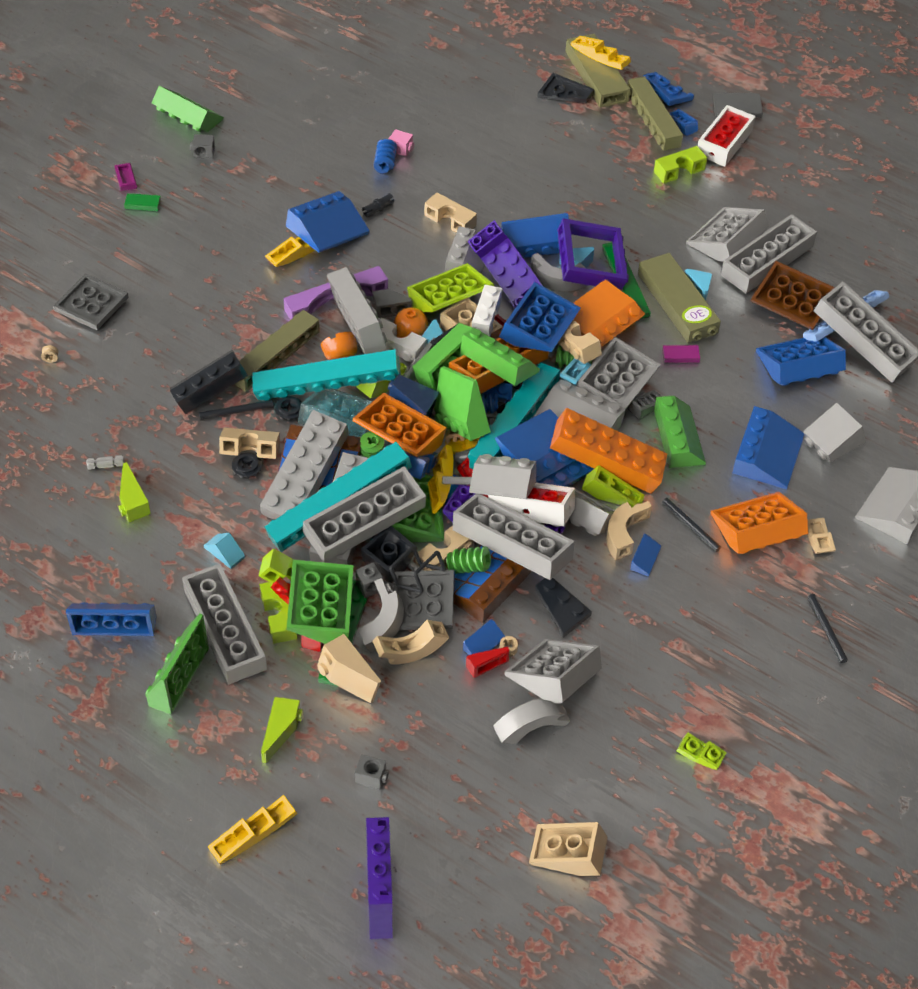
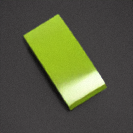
M689 732L685 734L676 750L688 759L715 770L719 768L727 753L712 742L704 743Z

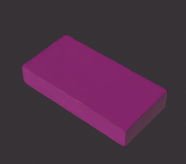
M131 163L114 165L120 190L136 189L137 184Z
M663 345L664 363H700L698 345Z

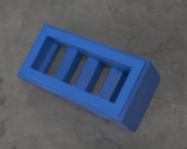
M680 109L669 113L685 136L698 131V120Z

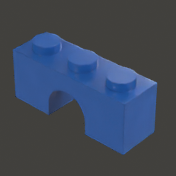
M406 452L412 466L408 469V472L412 477L422 479L426 473L433 471L438 453L433 452L432 454L415 457Z

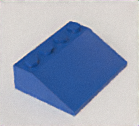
M340 191L288 209L286 227L318 253L370 232L351 200Z
M534 282L505 322L499 338L517 347L552 352L581 308Z
M826 337L817 342L800 338L756 348V352L771 378L780 385H789L790 382L795 381L803 382L808 378H821L826 374H838L839 371L846 370V350Z
M754 406L732 474L787 490L804 433L773 411Z
M551 409L495 437L503 456H508L512 459L527 458L530 461H536V482L575 461V459L550 449L558 419Z

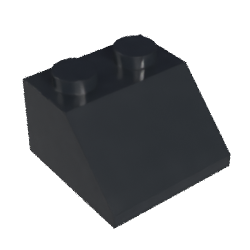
M390 526L379 532L361 548L362 559L367 565L374 562L382 577L387 582L393 583L394 580L389 570L390 566L406 550L415 545L394 527ZM413 550L394 567V572H404L414 556Z

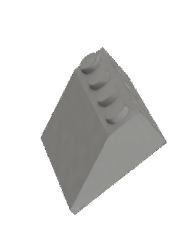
M724 207L693 234L686 243L717 261H724L762 235L769 228L765 210Z
M614 337L603 350L602 355L594 361L579 379L577 387L586 389L594 395L601 396L603 399L627 409L658 370L660 364Z
M561 379L553 386L533 417L551 409L559 418L563 411L569 408L614 430H618L621 427L626 409L616 403L603 399L601 396L594 395L586 389L579 388L569 381Z
M889 467L855 518L908 544L918 529V471Z
M545 639L505 671V676L543 700L563 703L602 669L600 646Z

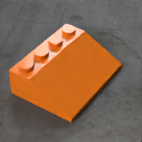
M606 279L573 302V304L581 308L574 318V321L580 325L581 336L590 332L600 340L601 348L645 315L635 300Z
M382 393L353 417L352 420L392 444L397 442L403 450L415 457L432 454L443 443L447 428L386 393Z
M780 492L711 510V515L728 545L738 554H744L753 549L765 548L767 545L779 544L785 540L796 539L808 534L807 513Z

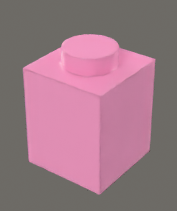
M395 129L389 137L390 140L397 144L396 154L406 157L414 148L412 134Z

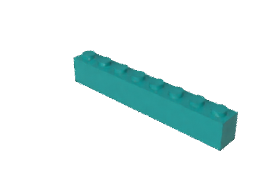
M396 349L253 372V393L258 400L266 401L270 398H285L289 395H303L307 392H321L326 389H339L363 383L394 380L398 375H401L400 358Z
M540 362L537 366L540 369L539 373L523 382L519 391L517 390L514 393L512 400L506 403L502 413L497 415L495 422L489 425L491 433L483 437L481 436L474 449L472 448L469 451V468H474V463L480 455L490 454L493 457H503L495 437L533 418L553 386L559 382L560 369Z
M397 442L386 446L382 451L369 457L359 466H355L345 475L338 477L333 483L321 488L316 494L304 499L299 505L287 510L279 518L270 521L265 526L269 538L278 550L283 552L306 537L303 533V521L404 466L407 470L410 469L412 466L409 456Z

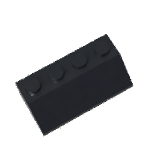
M230 350L170 387V392L182 411L187 414L244 379L248 374L234 351Z

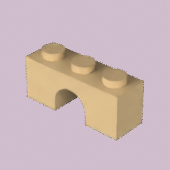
M437 192L425 202L424 215L436 222L443 218H451V230L457 232L459 226L470 229L476 227L477 213Z
M574 320L558 342L565 351L571 353L575 359H578L583 364L602 355L600 340L590 332L581 336L580 325Z
M224 428L220 435V454L238 456L241 451L253 450L257 452V457L276 459L280 450V432Z
M451 526L444 532V544L447 548L439 549L429 543L418 554L421 562L424 563L435 551H439L447 568V554L449 552L453 553L455 549L461 550L466 548L468 550L469 548H474V541L453 531V526ZM437 556L428 563L441 566ZM426 567L423 568L424 571L436 570Z

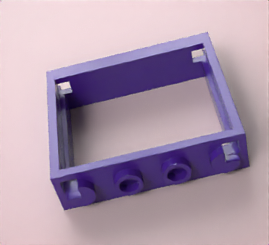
M563 218L557 229L563 281L597 286L606 279L622 291L624 285L628 283L629 274H627L626 270L627 261H625L624 237L621 234V228ZM571 235L611 241L616 273L575 267Z
M389 817L366 818L370 939L393 938Z

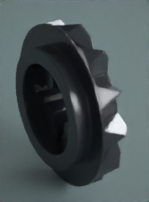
M293 396L281 398L275 404L276 416H280L281 420H297V417L302 416L304 411L303 402ZM289 405H291L292 408L290 412L287 411Z
M242 453L232 461V470L240 478L247 477L249 479L250 476H257V473L261 472L262 461L253 453Z

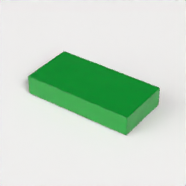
M127 193L124 207L125 209L158 211L161 197L160 195Z

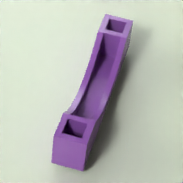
M380 266L354 274L356 281L359 282L361 290L364 291L366 296L373 297V291L388 289V278ZM323 284L285 297L284 310L289 319L291 320L302 310L312 315L320 306L333 300L334 296L330 284Z

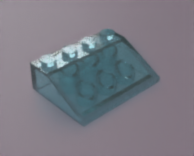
M337 389L314 392L301 403L298 424L305 425L312 410H315L346 423L349 431L348 435L362 437L363 434L371 431L352 420L372 401Z

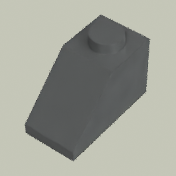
M391 289L372 292L373 307L378 318L396 316L402 309L411 308V298Z

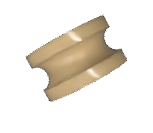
M44 346L41 358L48 363L56 362L59 351L55 346Z
M505 636L500 640L499 648H503L505 645H512V648L508 647L510 649L509 657L517 653L518 641L514 637Z

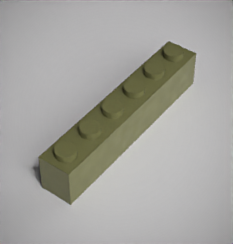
M643 76L629 79L627 85L630 88L629 97L632 100V104L637 108L639 115L644 119L645 125L649 127L651 134L656 138L657 144L661 146L663 151L680 148L683 134L647 78Z
M302 310L289 322L283 324L279 330L271 334L264 342L258 344L254 350L240 360L248 376L234 385L247 392L253 387V372L275 369L320 332L319 319Z

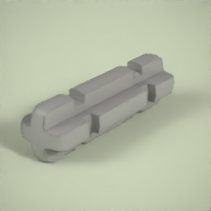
M115 455L114 458L113 456L97 457V459L88 458L86 460L89 470L96 469V467L98 469L114 467V465L118 467L123 466V463H125L123 455Z

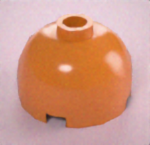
M413 307L402 309L394 319V324L397 325V338H405L411 332L422 336L429 327L428 319L423 311Z
M352 332L335 334L336 338L331 339L328 337L321 343L323 354L328 360L351 357L357 353V341Z

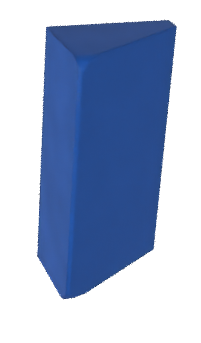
M645 533L634 555L630 570L649 576L660 552L661 545Z
M491 619L463 642V651L471 655L493 650L500 644V640L505 635Z

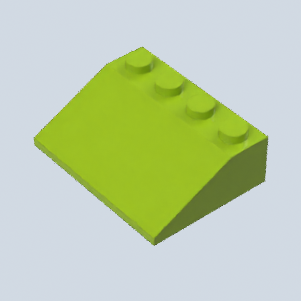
M466 263L407 287L413 308L423 312H434L481 293L484 285L494 286V284Z

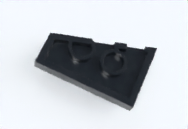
M552 73L539 90L538 97L587 103L593 95L594 89Z
M544 578L535 585L537 595L544 607L550 612L551 619L554 624H557L563 638L591 616L592 611L554 578L551 580Z

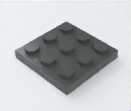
M84 274L53 308L55 312L98 330L129 298V295L126 291Z
M454 570L420 571L418 576L424 589L422 593L398 588L394 582L393 591L398 593L404 607L403 621L399 630H418L426 620L439 621L443 623L445 629H453ZM415 571L395 572L399 584L419 588L414 577Z

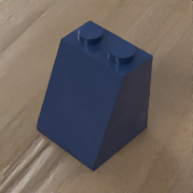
M398 375L395 380H391L388 386L389 396L431 418L439 392L402 375Z

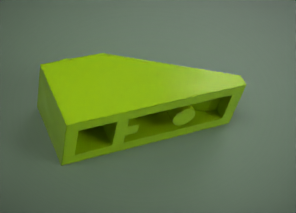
M125 462L122 468L119 495L121 505L118 508L122 517L126 516L127 520L132 522L150 515L151 512L147 498L128 463Z
M600 465L586 475L582 490L596 499L620 506L627 502L631 507L638 503L642 504L645 496Z
M274 697L261 750L262 763H267L296 730L298 721H302L303 709H300V700Z

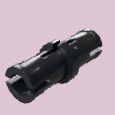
M388 193L386 196L375 199L371 204L362 207V211H365L363 212L364 216L369 217L371 214L377 211L381 212L384 207L393 204L394 199L392 198L394 197L392 194Z

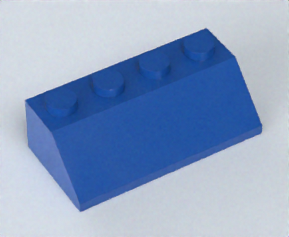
M568 213L505 221L501 222V229L523 258L532 257L536 253L540 256L560 253L557 229L562 219H569Z
M82 602L72 603L66 609L72 635L154 636L157 615L154 604H89Z

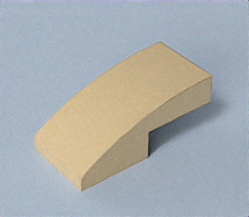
M809 519L807 536L815 553L835 552L831 532L828 533L825 519Z

